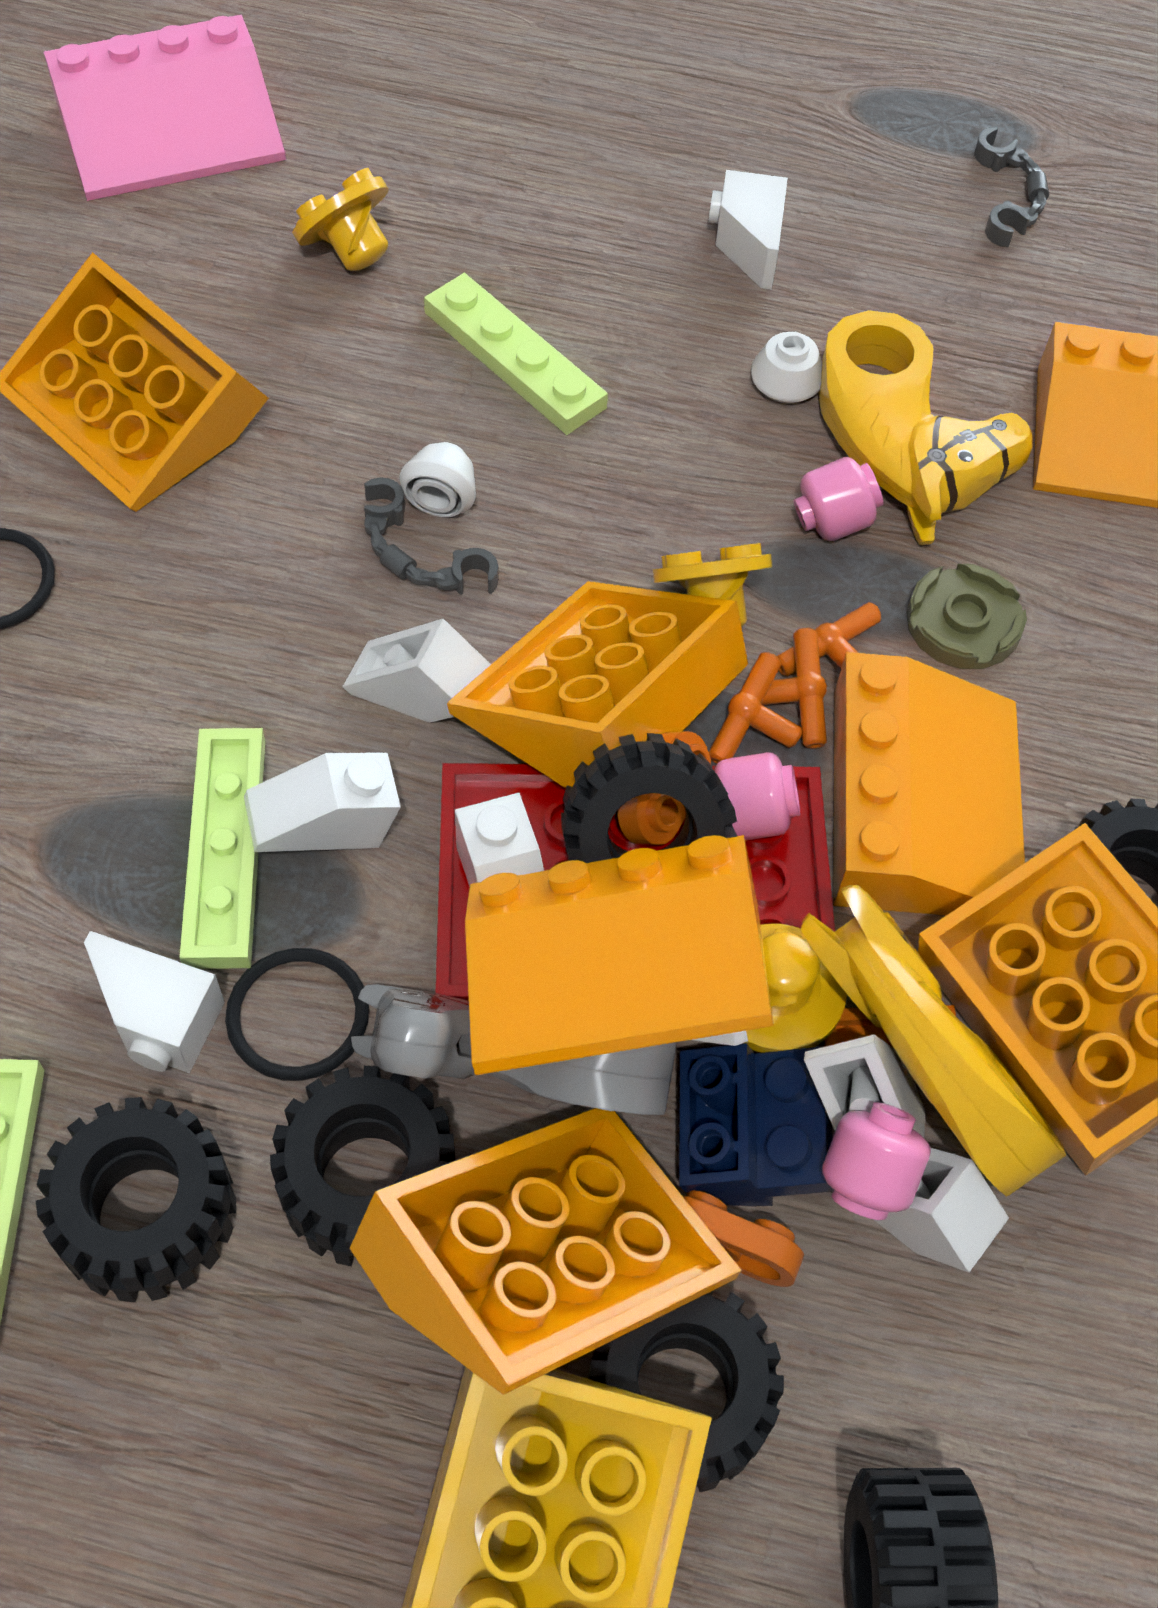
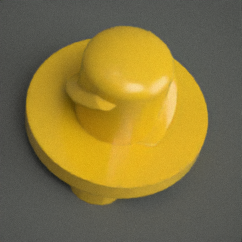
M369 168L359 170L348 177L342 183L344 190L330 199L326 200L324 195L321 194L309 199L296 210L300 219L297 221L292 233L298 244L306 246L321 240L327 241L333 246L345 268L350 271L361 270L374 264L385 254L388 248V241L370 210L383 200L389 188L383 178L380 176L374 177Z
M761 543L719 548L721 560L702 562L701 551L661 556L663 568L652 569L654 583L679 580L680 585L687 590L688 595L737 601L741 627L747 622L743 583L748 577V571L772 567L771 554L762 555Z
M762 924L760 926L774 1026L747 1030L748 1041L742 1044L747 1043L752 1050L760 1053L816 1047L828 1038L836 1028L845 1008L847 994L812 950L800 928L784 924Z

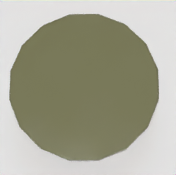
M958 564L956 569L942 571L944 567L942 566L930 570L916 583L906 611L908 630L919 648L937 662L958 669H984L1003 662L1016 650L1027 622L1026 610H1022V606L1018 601L1020 594L1014 585L997 572L975 564Z

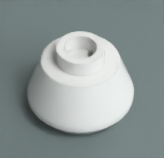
M783 332L773 336L752 363L751 376L754 384L765 396L776 402L786 404L798 403L813 397L820 391L822 360L818 347L812 339L799 332Z
M441 442L425 446L403 466L400 472L399 480L406 498L412 505L427 514L437 517H453L467 511L474 504L476 498L474 467L465 452L455 444Z

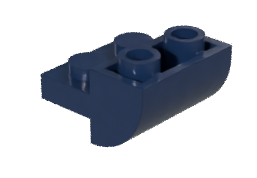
M746 1043L737 1046L728 1045L680 1051L679 1186L688 1193L692 1190L701 1191L718 1198L725 1205L752 1207L773 1206V1197L833 1192L834 1189L828 1185L822 1174V1166L833 1139L832 1123L804 1061L806 1051L822 1048L823 1046L755 1054Z

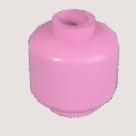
M843 457L806 473L802 477L800 484L802 496L793 500L795 510L804 530L809 531L816 528L818 534L826 541H835L871 526L876 520V508L883 505L881 490L870 466L867 463L860 466L850 457Z
M766 752L728 758L716 765L714 771L728 792V797L735 809L737 822L732 823V826L737 836L744 835L745 841L782 835L788 830L791 817L800 816L799 797L793 766H782L781 760L774 753Z
M875 1102L870 1112L851 1111L843 1115L838 1123L822 1166L824 1179L834 1189L831 1197L837 1204L850 1212L874 1220H885L889 1212H901L909 1209L931 1153L928 1142L913 1129L916 1119L911 1114L895 1106Z

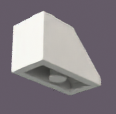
M726 170L723 192L713 190L708 221L709 223L718 224L716 246L760 288L772 290L788 178Z
M440 619L368 641L346 679L343 688L353 696L430 723L454 717L449 713L447 702L491 664L444 619Z
M325 753L246 790L244 795L254 852L379 848L401 808L388 753Z
M520 793L455 809L457 851L469 887L472 883L482 882L487 877L498 873L523 875L544 871L540 849Z
M90 931L84 944L113 1022L128 1051L127 1055L139 1065L154 1071L164 1072L167 1066L190 1073L225 1003L216 975Z
M874 1034L805 1052L804 1061L835 1131L844 1114L851 1111L870 1112L873 1103L880 1102L895 1106L911 1114L916 1119L913 1129L924 1138L925 1108L911 1074L892 1046Z
M930 1147L931 1153L909 1209L901 1212H889L885 1220L874 1221L916 1254L970 1272L1009 1217L972 1159Z

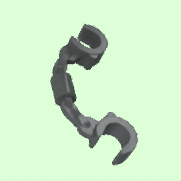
M988 127L979 134L974 153L976 160L981 165L991 168L995 172L1011 164L1021 167L1028 175L1026 183L1032 207L1022 208L1012 204L1010 201H1004L1003 204H999L991 210L985 229L987 238L998 246L1009 247L1014 230L1006 225L1013 227L1021 235H1025L1027 227L1036 223L1038 214L1043 211L1046 200L1049 197L1047 177L1041 168L1028 156L1027 152L1017 148V139H1014L1007 147H993L998 127Z
M374 478L364 483L366 500L388 499L392 501V503L386 506H364L365 531L371 535L372 549L380 557L382 565L402 580L408 578V580L415 584L438 587L441 590L455 589L460 595L463 594V574L471 569H480L488 575V593L492 594L499 580V566L495 556L485 549L469 548L463 551L455 550L453 552L452 567L442 568L437 572H428L427 570L416 568L417 562L396 545L391 544L388 546L382 534L385 533L387 527L394 524L400 526L404 523L405 500L403 489L398 482L390 478Z

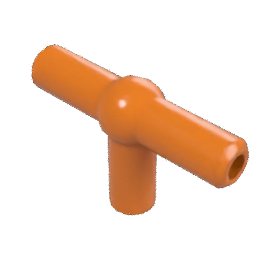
M868 602L834 623L826 622L819 625L815 629L818 636L819 658L824 655L829 656L841 669L846 652L859 653L848 641L881 621L879 608L875 604ZM793 646L777 656L782 663L779 672L787 677L796 672Z
M800 628L793 633L797 677L773 680L761 704L771 705L799 701L802 743L807 748L815 749L821 748L827 743L823 702L827 692V684L821 675L817 632L812 628Z
M769 652L760 653L740 693L731 698L728 705V716L709 750L712 762L718 764L724 759L733 758L749 726L788 748L794 747L802 735V728L799 725L761 704L782 665L781 660L776 655Z

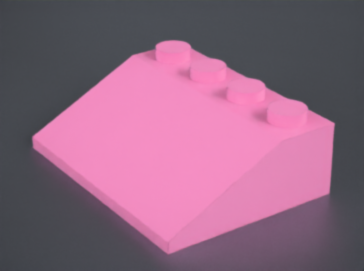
M242 14L230 17L218 16L209 21L183 26L170 25L156 31L135 35H117L108 40L82 45L69 44L60 49L44 51L56 102L87 201L286 160L285 150L255 47Z

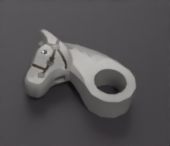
M379 984L366 985L361 990L358 999L376 1008L377 1012L372 1036H351L352 1047L355 1053L372 1059L375 1066H378L381 1070L400 1075L420 1078L445 1076L466 1079L475 1075L471 1059L469 1001L425 991ZM677 1042L487 1073V1075L507 1081L532 1094L569 1104L641 1115H664L667 1108Z

